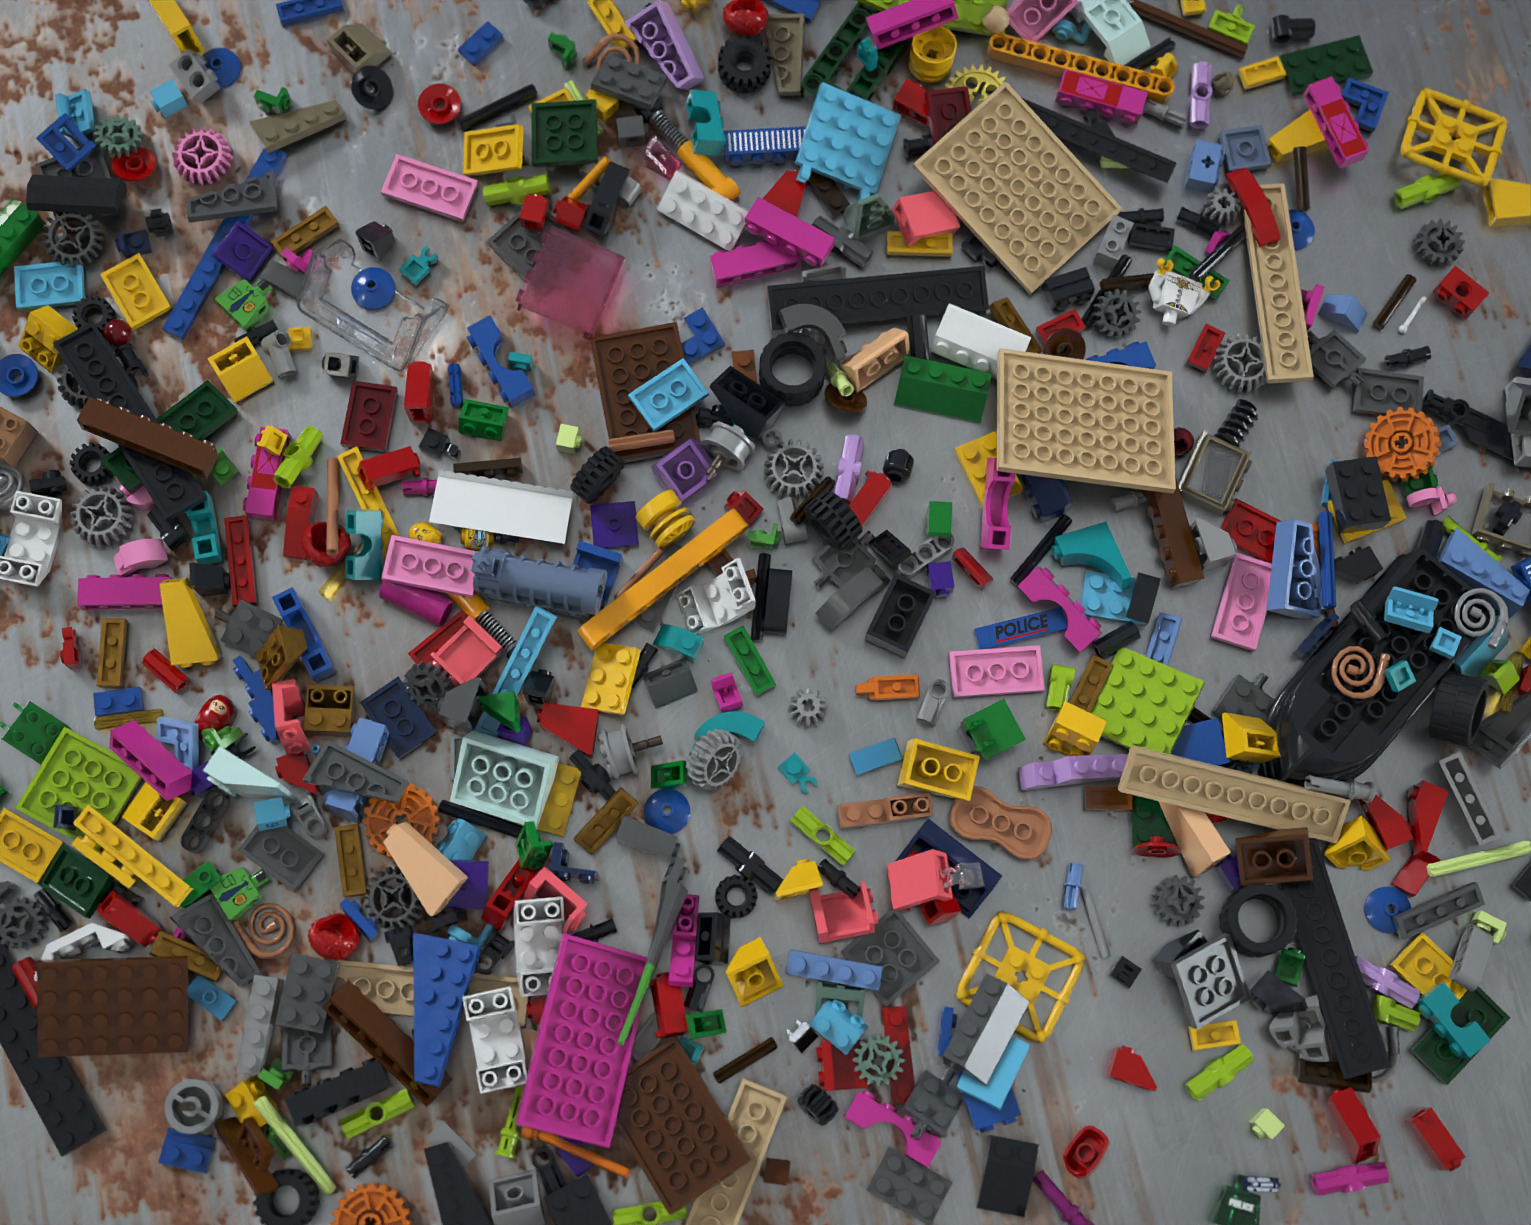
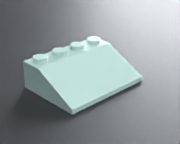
M472 730L462 740L450 802L522 825L525 822L534 821L537 829L555 778L559 756Z
M220 746L203 770L209 774L207 778L209 781L233 797L237 794L244 798L257 799L282 797L283 801L293 802L298 798L280 783Z

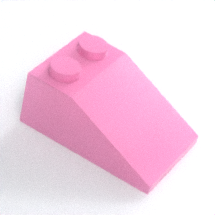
M1016 0L1006 10L1009 14V24L1023 39L1036 42L1076 6L1079 0Z

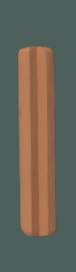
M673 430L613 438L609 439L608 443L609 448L615 452L674 443L675 436Z

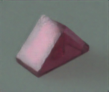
M657 135L651 137L642 151L643 166L668 180L672 179L675 171L682 165V162Z

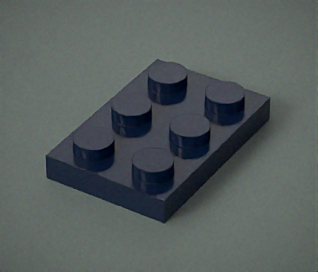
M399 676L360 703L373 722L386 725L390 732L387 743L397 758L401 759L438 733L421 708L416 705L415 699H409L411 694L405 693L406 686Z

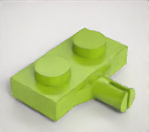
M1237 4L1233 14L1224 13L1216 9L1207 29L1247 45L1255 25L1245 22L1241 18L1245 7L1242 5L1238 12L1241 4Z

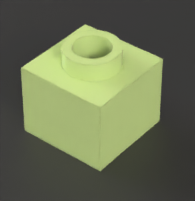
M561 424L556 442L557 451L575 455L576 448H580L582 443V435L579 433V428Z
M1262 1108L1249 1121L1253 1126L1252 1131L1262 1140L1264 1138L1272 1140L1285 1126L1268 1108Z

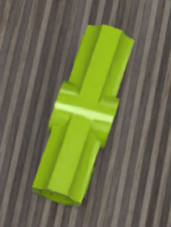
M547 174L527 178L515 176L503 183L483 187V196L487 206L506 202L519 204L524 202L526 194H551V184Z
M1429 174L1421 177L1414 184L1397 189L1394 192V201L1397 207L1399 206L1401 209L1419 202L1428 203L1443 193L1459 188L1462 185L1461 180L1447 174L1444 176L1441 174L1435 176Z
M306 426L297 441L285 448L283 452L285 459L275 472L273 478L277 485L283 488H290L299 473L312 465L313 459L311 455L323 436L320 430L313 426Z
M802 806L791 818L790 822L842 867L856 852V850L833 832L830 826L824 824L806 807ZM821 830L826 831L829 834V839L825 842L819 841L816 836L817 832Z
M1242 1043L1225 1056L1218 1057L1204 1067V1071L1184 1085L1191 1097L1198 1102L1216 1088L1219 1089L1235 1078L1238 1072L1245 1069L1255 1060L1250 1050Z
M405 1088L378 1102L371 1103L368 1107L340 1120L343 1132L347 1139H350L377 1125L384 1124L388 1120L415 1108L414 1100L409 1090ZM379 1106L383 1110V1117L376 1121L372 1117V1111Z
M661 1201L612 1210L614 1225H655L687 1219L685 1206L673 1215H669ZM652 1207L656 1210V1217L653 1221L643 1219L642 1213L645 1208Z

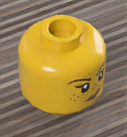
M427 521L414 524L408 533L410 539L441 544L442 542L441 532Z

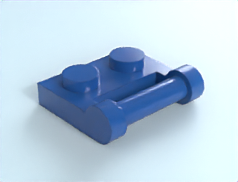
M67 113L61 115L36 137L42 146L68 172L85 157L92 154L98 147L94 141H90L71 122V118ZM62 127H65L83 146L80 151L59 131Z

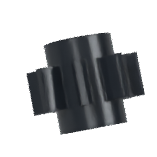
M161 208L150 210V216L145 218L149 233L154 232L157 237L167 236L168 229H172L169 213H163Z

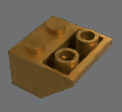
M278 625L273 633L269 635L263 646L258 649L256 659L259 662L261 679L263 680L265 690H270L272 683L279 682L307 649L302 629Z
M307 684L303 730L308 735L351 737L352 726L356 723L355 687Z

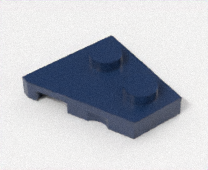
M1332 611L1313 629L1292 654L1298 659L1304 655L1309 657L1317 648L1315 643L1319 639L1323 641L1331 633L1329 628L1340 617Z

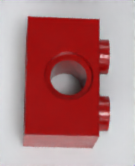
M1454 266L1432 291L1440 301L1446 302L1453 308L1455 313L1466 319L1489 294L1486 289L1457 266ZM1456 291L1461 292L1463 297L1459 296Z

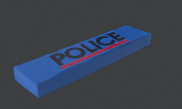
M1062 607L975 628L974 633L979 650L993 649L1067 630V624Z

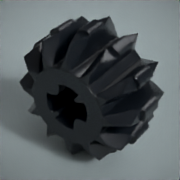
M814 1084L804 1089L797 1099L800 1108L804 1110L810 1119L812 1118L816 1123L823 1126L830 1122L839 1111L836 1102L831 1096L822 1090L821 1087Z

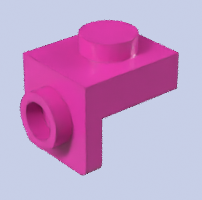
M287 247L281 253L288 259L286 264L295 271L300 269L308 276L322 260L310 248L301 257L297 256Z
M732 673L711 679L713 693L721 713L743 706Z

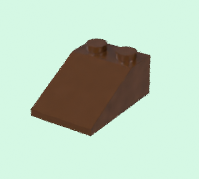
M1308 827L1281 829L1235 839L1241 885L1313 880Z

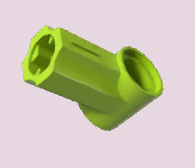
M1052 663L1048 678L1050 686L1046 708L1059 711L1063 703L1068 701L1069 689L1074 681L1075 668Z
M1375 995L1372 1009L1377 1022L1386 1025L1392 1024L1407 1031L1415 1032L1420 1021L1419 1012L1398 1005L1395 1000L1388 997Z

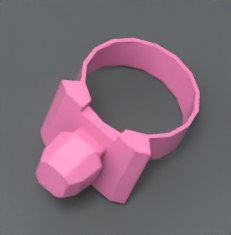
M1442 487L1420 490L1406 497L1410 508L1431 504L1434 516L1441 514L1448 509V506H1452L1457 502L1455 494L1452 492L1444 493Z

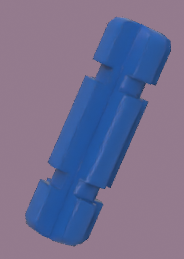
M449 364L451 406L461 407L463 405L460 365Z

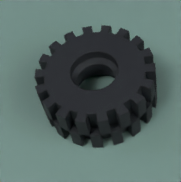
M742 34L740 39H738L737 35L733 36L732 42L729 39L725 41V47L722 45L720 53H718V71L720 80L723 79V84L725 86L730 84V90L732 91L738 88V93H743V89H747V93H751L752 88L755 87L757 91L760 89V84L765 85L767 83L771 70V53L768 52V46H763L761 39L755 41V36L753 35L750 36V39L746 38V34ZM741 59H747L753 63L751 69L744 71L738 69L736 63Z
M604 446V448H600L581 466V470L576 473V477L572 480L573 483L570 485V489L587 504L593 503L615 482L616 477L620 475L624 467V460L609 447Z

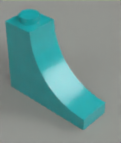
M1106 521L1055 537L1052 552L1055 559H1059L1062 566L1072 564L1092 566L1112 577L1121 591L1130 588L1131 575Z

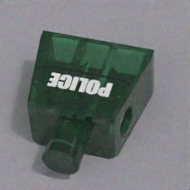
M1238 1174L1235 1188L1222 1186L1208 1222L1217 1225H1259L1261 1196L1244 1190L1241 1181L1246 1176Z

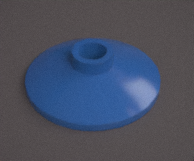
M214 48L202 55L207 61L205 66L217 75L218 79L216 81L221 88L231 85L239 77L241 64L237 55L231 50Z
M1291 209L1289 210L1294 250L1297 251L1304 249L1311 243L1314 238L1315 228L1308 215ZM1292 225H1296L1298 229H1294Z
M377 267L366 268L354 277L351 284V293L359 306L369 310H376L385 307L393 299L395 283L387 271ZM370 283L376 284L374 288H368V285Z
M11 354L0 360V392L9 397H19L27 394L34 388L38 380V369L29 357L22 354ZM21 375V378L15 381V377Z
M660 789L651 794L645 803V820L649 826L670 834L677 833L689 821V802L682 793L675 789ZM665 806H669L672 809L670 814L663 813L662 810Z
M1381 887L1371 892L1366 899L1364 907L1365 916L1370 925L1382 933H1396L1397 929L1392 917L1411 909L1406 895L1393 887ZM1388 905L1393 906V908H1394V912H1393V913H1389V912H1388V910H1387Z

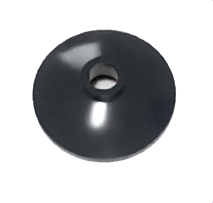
M364 66L357 70L351 79L352 95L361 106L367 109H380L390 101L393 87L390 78L382 69L375 66ZM366 86L371 87V93L367 91Z

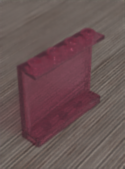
M551 226L550 231H545L540 241L543 244L541 252L537 250L533 257L532 263H535L533 271L529 269L524 279L527 285L524 290H519L515 300L519 302L517 310L520 311L523 307L584 333L583 338L590 340V337H593L625 257Z

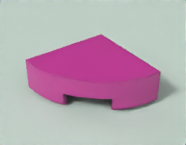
M1227 231L1214 232L1206 247V251L1208 253L1213 252L1231 234Z

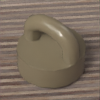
M1231 72L1219 73L1212 79L1215 91H1218L1221 96L1229 94L1233 88L1234 78Z

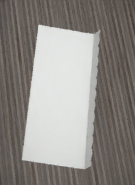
M439 469L429 522L565 544L573 491L556 490L551 487L544 488L543 486H533L508 480L500 481L496 478L488 479L484 476L477 477L475 475Z

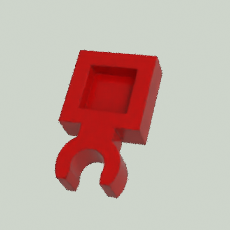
M72 627L62 628L64 643H62L63 650L60 651L61 661L71 670L79 669L80 659L79 649L76 645V630H72Z

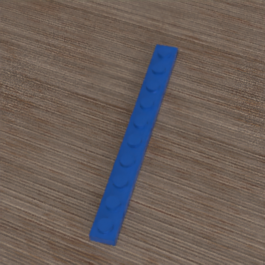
M263 148L247 178L253 176L259 178L265 176V172L273 170L276 177L287 157L286 153L277 149L267 154ZM254 214L223 219L163 325L162 329L164 332L181 340L185 339L225 267L211 255L237 220L247 227Z

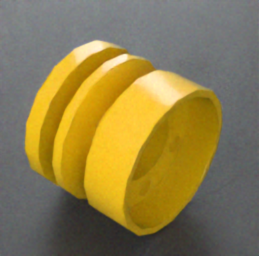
M940 25L913 36L908 65L915 78L926 83H937L949 76L952 71L957 47L956 38L949 29Z
M670 489L651 499L635 516L636 521L644 531L653 529L649 536L651 540H656L655 545L658 549L666 548L680 540L696 523L694 516L688 515L689 510L687 508L679 509L682 501Z

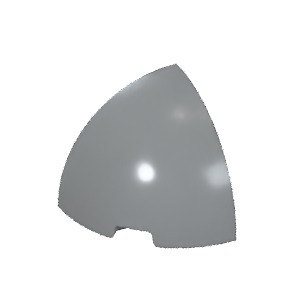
M1317 995L1305 998L1308 1007L1306 1011L1278 1013L1271 1022L1269 1030L1275 1041L1283 1049L1290 1048L1299 1053L1300 1058L1305 1060L1330 1062L1329 1032Z

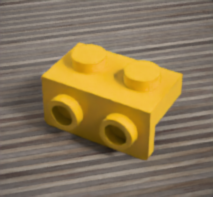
M258 1075L242 1081L225 1094L241 1124L245 1118L253 1117L261 1128L268 1124L254 1106L255 1101L262 1096H266L281 1115L276 1103L271 1098L263 1081L258 1078Z

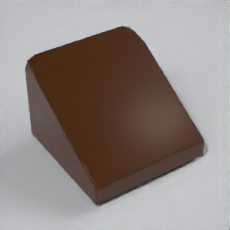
M766 1158L764 1183L788 1186L790 1161Z

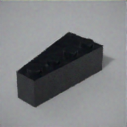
M373 1057L363 1061L362 1067L355 1070L353 1067L339 1072L340 1076L331 1079L328 1077L317 1082V1086L310 1089L306 1087L296 1091L295 1095L285 1099L295 1127H305L394 1087L387 1069Z
M451 1142L424 1148L442 1225H494Z

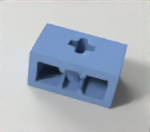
M1197 139L1192 149L1185 183L1186 188L1210 193L1213 186L1218 185L1220 173H1217L1218 166L1221 167L1224 159V154L1221 153V144Z

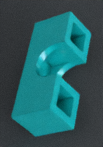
M691 90L686 102L688 121L700 122L696 123L691 136L694 154L719 156L722 147L726 145V135L722 131L723 118L720 117L721 105L720 101H717L715 91Z
M203 491L208 500L188 510L187 516L192 523L194 538L191 539L195 560L199 564L212 565L222 563L224 560L213 498L207 491Z
M346 510V532L360 535L363 544L357 554L345 555V578L352 580H380V573L382 572L380 551L383 548V541L381 539L383 517L381 511Z
M1445 982L1436 984L1418 999V1009L1425 1018H1429L1435 1025L1434 1030L1442 1038L1445 1037L1450 1043L1449 1048L1454 1055L1462 1059L1470 1058L1488 1044L1491 1039L1476 1021L1467 1022L1462 1027L1456 1026L1451 1020V1010L1460 1001Z

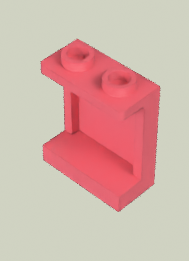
M935 191L900 197L892 207L907 246L915 245L921 238L945 233H953L954 235L960 228L958 217Z
M470 615L463 621L464 626L436 653L432 652L430 654L433 659V666L436 667L439 664L441 672L443 670L447 671L448 678H452L451 684L454 687L479 677L504 652L502 646Z
M296 679L272 683L275 728L286 754L308 751L309 744L298 719L293 720V716L305 714V702Z
M932 849L888 864V879L893 909L909 912L911 910L910 907L931 900L947 901L953 899L947 853Z
M544 867L529 882L522 900L562 896L564 919L567 921L562 934H567L569 931L574 933L582 924L581 920L586 915L584 910L588 903Z
M865 881L860 882L861 890L860 892L856 891L858 895L854 899L849 898L843 891L821 896L819 890L809 891L820 944L875 933V924L878 923L876 909L871 910L870 903L873 902L871 888H866Z

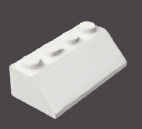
M949 303L930 351L971 369L992 373L991 377L997 379V352L999 349L1026 352L1031 337Z

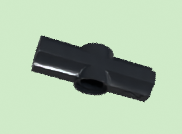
M728 836L717 850L721 856L735 866V869L741 875L755 882L769 895H772L784 880L766 866L764 860L757 854L745 849L731 836Z

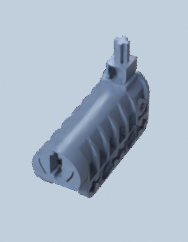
M485 546L481 548L480 552H475V555L472 556L473 564L471 571L475 574L473 577V587L477 594L484 599L532 609L538 606L548 612L580 618H589V614L598 615L600 612L607 581L606 570L592 567L582 569L576 564L566 566L560 561L550 563L546 562L544 558L534 560L530 559L527 555L518 557L513 556L510 552L490 549Z

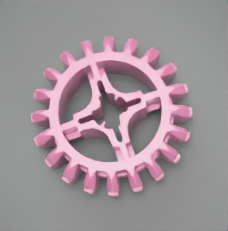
M203 127L200 132L193 128V134L190 135L185 132L186 138H178L180 145H174L176 152L172 153L173 165L177 173L186 182L190 180L193 185L198 182L203 186L205 181L212 185L213 179L220 182L219 176H226L227 172L225 169H231L229 162L233 161L232 150L228 146L227 140L219 132L215 134L211 128L208 132ZM207 145H212L216 147L218 151L208 149ZM186 162L197 165L198 169L187 166Z

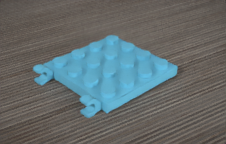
M822 82L795 161L796 165L801 166L796 181L805 183L806 180L808 181L811 171L859 190L856 202L876 194L901 115Z

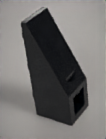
M609 162L589 208L584 228L602 236L610 230L630 169L614 162Z

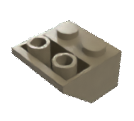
M363 23L343 26L327 39L331 52L353 74L364 66L377 67L392 54Z

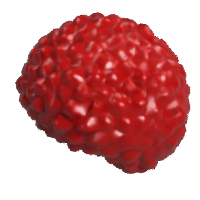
M732 0L723 8V21H725L726 27L737 36L746 34V37L756 36L761 33L768 23L769 13L760 0Z
M317 522L309 525L304 530L301 536V544L305 556L315 566L330 567L335 566V564L345 558L351 547V539L346 529L338 524V554L334 556L328 555L326 553L327 522Z
M343 913L315 920V923H312L311 928L308 930L310 947L313 948L315 953L326 960L337 961L347 958L354 952L360 941L358 927L350 917Z

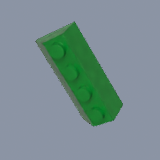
M11 199L0 211V278L41 232L43 225H46L38 213L28 210L27 205Z
M905 355L894 405L981 423L992 373Z

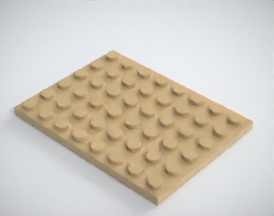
M1006 81L912 165L917 173L984 246L997 257L998 261L1029 295L1110 222L1113 215H1117L1123 210Z
M1000 348L997 352V471L1173 494L1176 490L1172 372Z

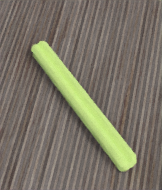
M1521 841L1431 863L1426 867L1429 876L1436 877L1531 853V843L1529 841Z
M266 1096L257 1099L254 1103L256 1109L326 1196L334 1192L336 1189L335 1183Z

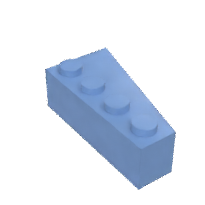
M1296 519L1276 523L1267 611L1299 619L1320 617V609L1316 607V598H1319L1318 589H1315L1314 575H1317L1316 566L1312 562V555L1315 554L1312 524Z
M1458 528L1445 540L1437 557L1440 563L1472 589L1485 588L1500 596L1508 608L1509 619L1523 607L1530 589ZM1480 593L1495 609L1500 611L1495 600L1488 595Z
M359 717L357 724L355 723L352 726L349 745H345L344 748L375 764V762L381 761L390 732L386 725ZM328 788L324 800L333 815L352 822L361 823L363 816L359 815L363 804L367 805L369 797Z

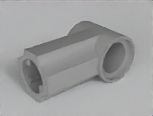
M283 329L274 331L263 338L261 342L264 352L272 358L278 377H285L296 372L288 349L291 344V338Z
M786 497L779 500L778 507L782 520L781 528L785 544L808 539L804 520L800 525H795L794 522L790 521L791 514L799 507L797 498Z
M938 678L930 683L917 716L918 720L929 725H936L950 688L947 681ZM934 685L942 686L944 694L940 696L935 695L932 687Z

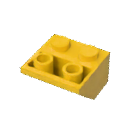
M47 305L29 313L18 347L52 373L63 362L53 342L78 330V328Z
M247 336L207 358L234 403L274 382Z
M1065 701L1043 744L1051 750L1066 756L1090 755L1099 742L1107 721Z
M1226 712L1222 713L1226 758L1263 764L1281 757L1278 749L1277 733L1261 718Z
M145 782L121 817L151 838L161 842L188 803L178 796L167 801Z

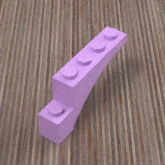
M1128 754L1067 756L1053 762H1033L1018 768L1021 791L1121 779Z

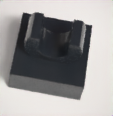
M1120 956L1108 976L1125 988L1130 989L1142 969L1124 956Z
M796 1020L795 1023L798 1025V1028L794 1032H791L789 1029L786 1032L789 1035L788 1039L803 1053L818 1035L806 1021L802 1023Z

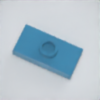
M199 975L196 976L188 987V997L221 1021L226 1019L238 1002L211 981Z

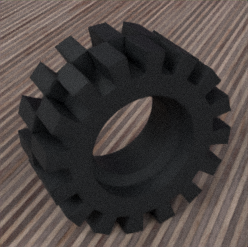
M96 295L95 299L92 296H87V301L82 298V304L76 303L77 310L73 309L72 312L75 315L72 316L75 326L80 329L89 324L87 322L89 313L95 310L101 311L103 317L95 325L103 336L105 324L113 319H117L115 316L116 312L104 298L101 299Z
M89 442V446L85 443L82 444L83 448L81 450L77 447L75 449L77 454L72 453L71 455L73 460H70V465L72 466L70 469L83 484L100 486L99 482L102 481L104 484L107 482L105 478L109 477L111 479L112 474L102 463L94 472H88L84 467L85 462L89 458L98 457L101 461L110 454L104 446Z
M743 875L725 877L716 888L715 902L718 909L724 915L734 919L743 918L745 915L750 914L757 902L755 885L749 878L747 879ZM740 888L744 891L745 901L741 905L735 906L728 902L727 893L730 889Z

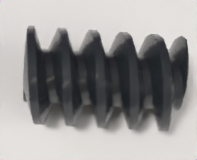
M1238 399L1236 405L1231 409V413L1227 415V419L1223 421L1222 426L1219 427L1217 434L1214 436L1240 448L1241 445L1238 441L1244 442V435L1250 433L1247 427L1253 428L1255 425L1253 421L1259 419L1256 413L1257 408L1247 400Z

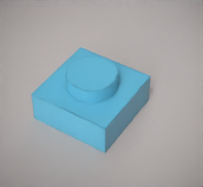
M1439 627L1429 650L1452 659L1462 637Z

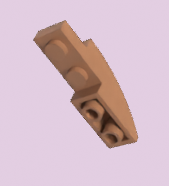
M930 793L886 797L880 800L837 805L840 829L859 826L860 828L934 816Z

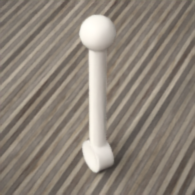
M1422 296L1408 319L1399 327L1400 333L1407 332V326L1427 299L1426 297Z

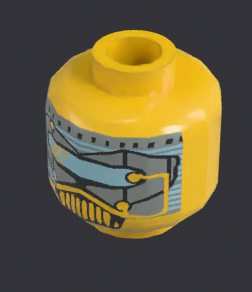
M461 527L460 544H464L467 550H481L483 546L488 547V543H493L494 532Z

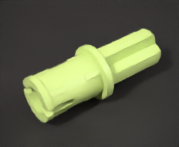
M834 362L826 365V373L831 378V384L838 388L842 396H850L854 391V387L848 381L846 373L841 371Z

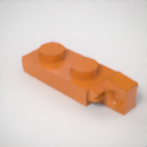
M918 674L873 676V678L867 679V683L856 684L855 686L856 695H868V700L920 698Z

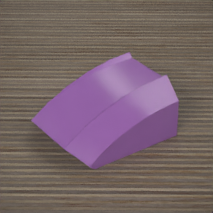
M691 438L653 464L651 468L666 491L669 489L673 490L679 499L683 501L707 483L705 480L708 475L705 472L713 460L701 443Z

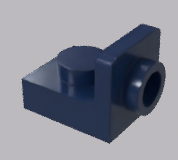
M146 229L129 234H123L121 230L117 231L118 239H115V244L118 252H122L126 259L138 253L140 255L152 253Z

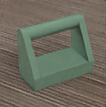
M823 980L817 981L814 1017L820 1010L821 998L858 1001L857 1015L862 1018L865 988Z

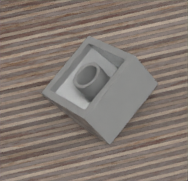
M1200 518L1195 519L1191 524L1190 529L1202 571L1206 572L1226 566L1237 552L1234 539L1230 538L1228 532Z
M536 1170L489 1180L491 1214L494 1225H546Z

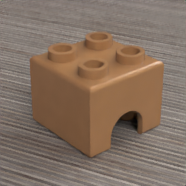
M0 407V461L10 467H16L38 431L28 421Z

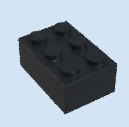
M1377 456L1332 462L1325 472L1339 534L1385 527L1391 521Z
M895 573L866 632L865 640L906 658L936 592Z

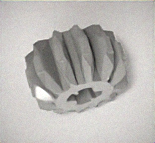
M1217 188L1214 193L1208 194L1207 200L1203 204L1205 208L1204 215L1210 216L1209 219L1216 220L1220 224L1223 222L1227 226L1231 221L1236 220L1237 214L1241 211V206H1239L1240 199L1234 198L1235 192L1229 194L1227 188L1223 192Z
M810 688L806 689L805 695L799 689L797 691L799 698L792 695L791 701L794 703L788 706V709L795 710L790 714V717L795 718L799 716L796 723L800 725L805 720L806 727H809L810 720H812L813 724L818 725V718H825V714L821 711L828 709L827 705L822 704L826 698L824 696L817 698L819 695L818 690L813 695L810 694ZM807 703L812 704L811 709L813 711H811L810 709L808 712L804 711L803 704H805L806 706Z

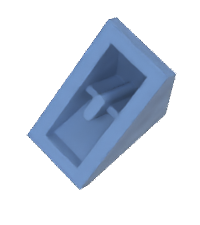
M1328 294L1318 314L1358 333L1368 313L1355 296Z

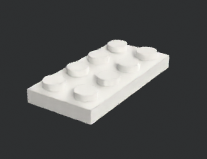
M679 170L675 171L657 208L658 211L728 251L735 249L745 229V217L749 212L747 209Z

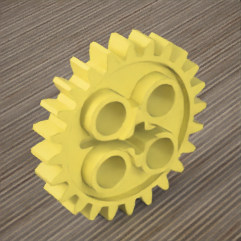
M972 64L970 71L965 66L963 67L962 74L959 71H955V78L950 76V84H945L944 89L964 87L968 83L975 84L976 88H968L972 109L973 102L982 83H985L976 107L988 97L987 91L994 92L1004 83L1005 77L998 78L999 71L992 74L990 66L985 71L983 70V64L980 65L979 70H976L974 64Z

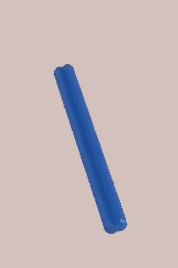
M1324 510L1318 515L1322 606L1331 610L1336 607L1332 513Z

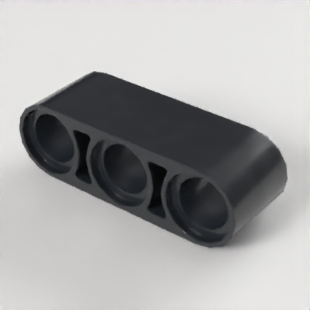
M770 568L764 632L786 634L793 570Z
M214 788L205 794L181 837V845L185 850L199 854L206 849L230 806V798L225 792ZM222 795V802L218 806H214V797ZM210 816V823L202 827V818ZM198 836L199 842L197 846L190 848V839Z

